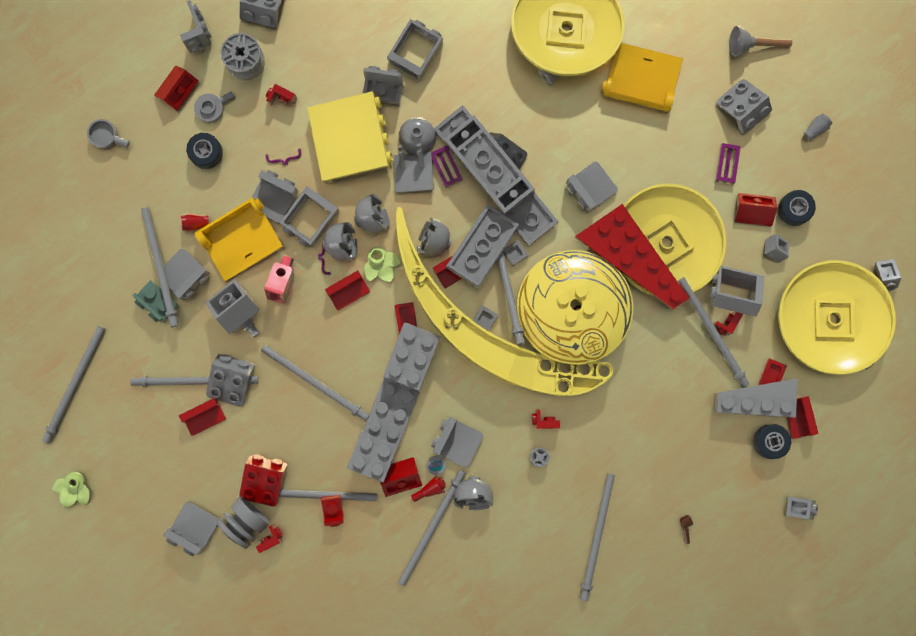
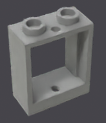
M410 19L387 56L388 63L420 81L442 46L443 37H441L442 35L438 31L425 28V25L419 20L413 21ZM412 31L435 43L421 68L398 55Z
M306 186L280 224L283 226L282 230L290 236L292 234L296 235L299 243L305 247L310 245L313 248L336 217L339 209ZM308 198L329 213L311 239L290 225V222Z
M721 266L711 280L713 284L709 297L712 298L711 306L757 317L763 303L764 276ZM721 283L750 289V300L720 293Z

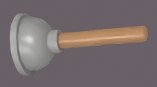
M735 26L730 34L729 49L732 56L738 57L754 46L791 47L792 40L755 38L747 30L742 29L740 26Z

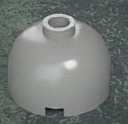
M413 117L402 124L399 131V142L403 146V150L410 154H417V144L422 145L424 153L430 152L436 142V132L433 125L427 119Z
M371 194L358 202L355 209L354 221L356 225L368 233L381 232L388 229L387 227L390 225L386 209H381L379 204L382 202L377 195Z
M430 218L431 222L427 221L421 230L418 240H422L421 247L417 245V252L424 256L437 257L445 249L448 250L450 248L452 240L450 239L448 227L441 221Z
M349 222L332 225L327 230L323 239V247L332 258L345 261L356 257L357 239L353 240L352 233H355Z
M469 477L468 480L462 481L455 490L454 505L458 508L463 509L464 505L470 506L469 510H484L489 508V504L493 506V492L489 484L480 480L479 477Z

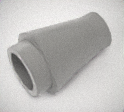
M821 113L815 117L803 133L811 141L829 130L833 123L827 115Z

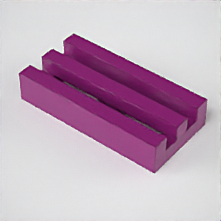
M721 144L715 181L735 184L741 146ZM725 148H727L724 177H721ZM733 149L735 150L732 174L731 178H728L731 153Z
M447 145L431 152L432 161L445 188L463 181ZM444 151L457 176V178L455 179L453 178L449 170V167L442 155V152ZM437 154H438V156H439V158H440V160H441V162H442V164H443V166H444V168H445V171H446V173H447V175H448V177H449V179H450V181H448V182H447V180H446V178H445V176H444V174H443V172H442V170H441V167H440V165H439V163H438V161H437V159H436V157H435V155H437Z

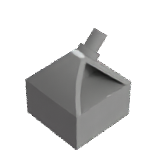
M236 279L232 280L205 302L214 318L229 334L242 329L249 331L254 338L260 334L253 322L260 309Z

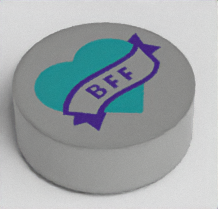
M433 456L427 461V469L431 474L440 475L445 471L446 462L442 457Z

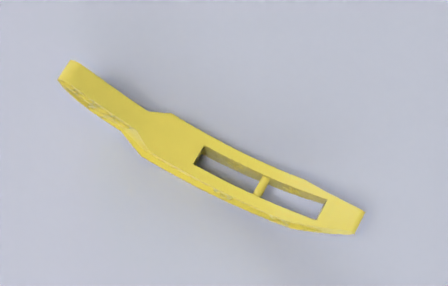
M401 207L397 208L396 227L398 244L412 290L434 327L468 361L506 383L530 391L556 396H575L587 393L605 383L612 376V366L609 363L597 361L585 364L589 368L587 375L580 373V365H569L570 371L563 373L560 370L561 363L497 337L472 321L445 296L428 274L411 241L403 209ZM418 273H421V276L419 278L420 286L416 285L417 281L415 276H417ZM452 314H455V317L458 318L454 321V328H450V317ZM542 361H548L551 364L549 371L541 369L540 364ZM601 366L608 369L606 377H602L599 374L598 370ZM560 382L567 383V392L559 391L558 384Z

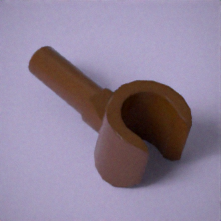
M686 515L680 519V524L684 531L685 544H690L688 527L693 525V521L689 515Z

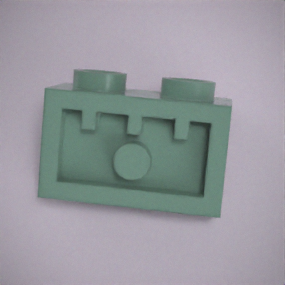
M152 280L138 294L134 293L132 295L136 299L134 301L135 304L141 309L146 308L150 312L148 315L155 322L161 321L165 323L168 317L165 315L167 311L162 291ZM172 299L174 310H177L179 305Z

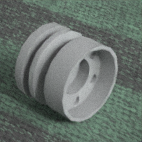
M236 33L229 36L222 44L221 59L230 74L236 79L243 81L252 80L263 71L265 65L264 54L256 39L251 35Z
M240 496L231 505L235 515L225 512L223 515L226 520L219 518L217 524L231 541L247 549L251 545L247 539L252 542L256 540L251 531L254 530L262 533L270 523L255 506Z

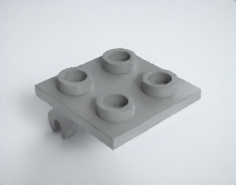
M417 144V154L407 155L403 151V146L398 145V155H394L396 193L434 190L432 153H424L421 144Z

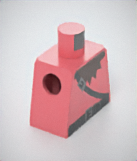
M283 256L280 264L274 263L264 288L267 299L286 304L295 275L292 268L294 259L291 257Z

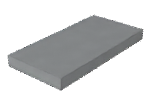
M487 204L446 268L478 289L519 224Z

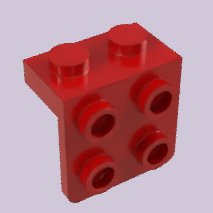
M250 455L245 463L239 497L241 496L247 501L275 507L278 503L282 478L288 464L283 463L279 459L270 460L261 455Z

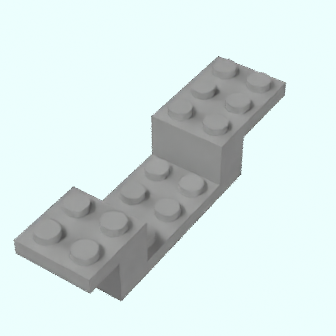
M463 105L434 128L437 135L455 157L463 162L490 195L493 203L501 213L519 224L516 231L528 246L559 223L537 196L535 188L476 116H472Z
M404 322L384 372V379L372 410L347 466L348 469L384 482L427 376V370L441 336Z

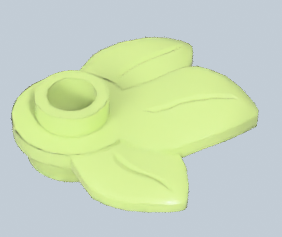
M380 247L372 248L368 253L369 261L364 266L365 276L369 282L377 276L383 281L391 282L394 276L393 267L401 264L399 257L393 252H385ZM377 253L381 255L379 260L374 259V255Z
M71 472L65 478H59L53 485L52 490L60 493V503L64 508L71 507L76 501L87 505L90 500V491L84 485L83 475L78 472ZM72 479L76 481V485L71 482Z

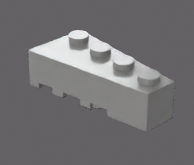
M798 378L715 393L714 413L794 418L796 417Z

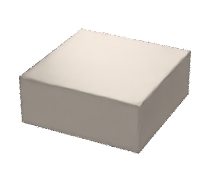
M519 240L503 249V253L512 267L529 256Z
M482 305L473 321L489 331L498 314Z

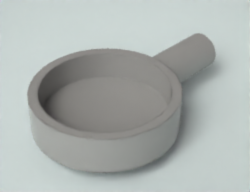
M232 91L220 98L214 94H203L194 104L195 114L205 123L216 122L223 115V104L232 100L235 96Z
M95 120L88 127V140L97 148H109L114 143L128 148L130 141L117 136L115 126L107 120Z

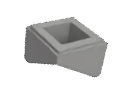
M777 234L772 235L765 240V255L775 262L787 259L789 255V242Z

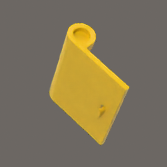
M621 43L613 56L608 80L603 81L601 91L604 92L606 97L670 113L683 58Z
M252 197L195 232L196 239L208 251L225 282L284 247L263 212L264 205L259 198L255 199Z

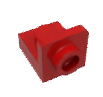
M274 84L273 88L270 87L266 93V101L271 106L277 96L278 100L285 104L289 102L294 104L297 100L295 93L277 84Z
M729 313L724 320L726 325L718 321L714 322L718 333L723 336L733 334L743 313Z
M536 409L535 413L532 414V425H536V429L560 428V420H555V417H544V421H541L540 409Z
M341 494L321 497L324 526L336 527L343 524L344 512Z
M274 524L268 527L273 538H270L269 535L259 540L260 544L256 546L258 553L283 542L281 539L283 534L279 527H275Z

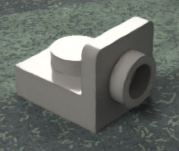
M895 259L876 262L875 269L878 278L887 290L892 291L898 288L901 276Z
M789 496L786 516L813 520L814 516H817L818 505H815V500Z

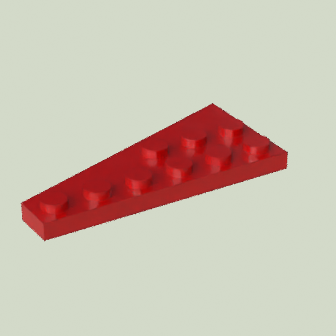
M623 204L575 236L577 240L613 264L619 271L633 279L638 285L645 288L672 310L689 299L686 292Z

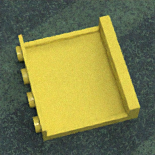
M373 91L307 107L321 179L324 183H333L335 179L385 167L388 169L392 168L393 156L387 147V144L390 143L389 137L384 132L383 127L386 125L384 115H381L380 112L382 102L380 96H377Z

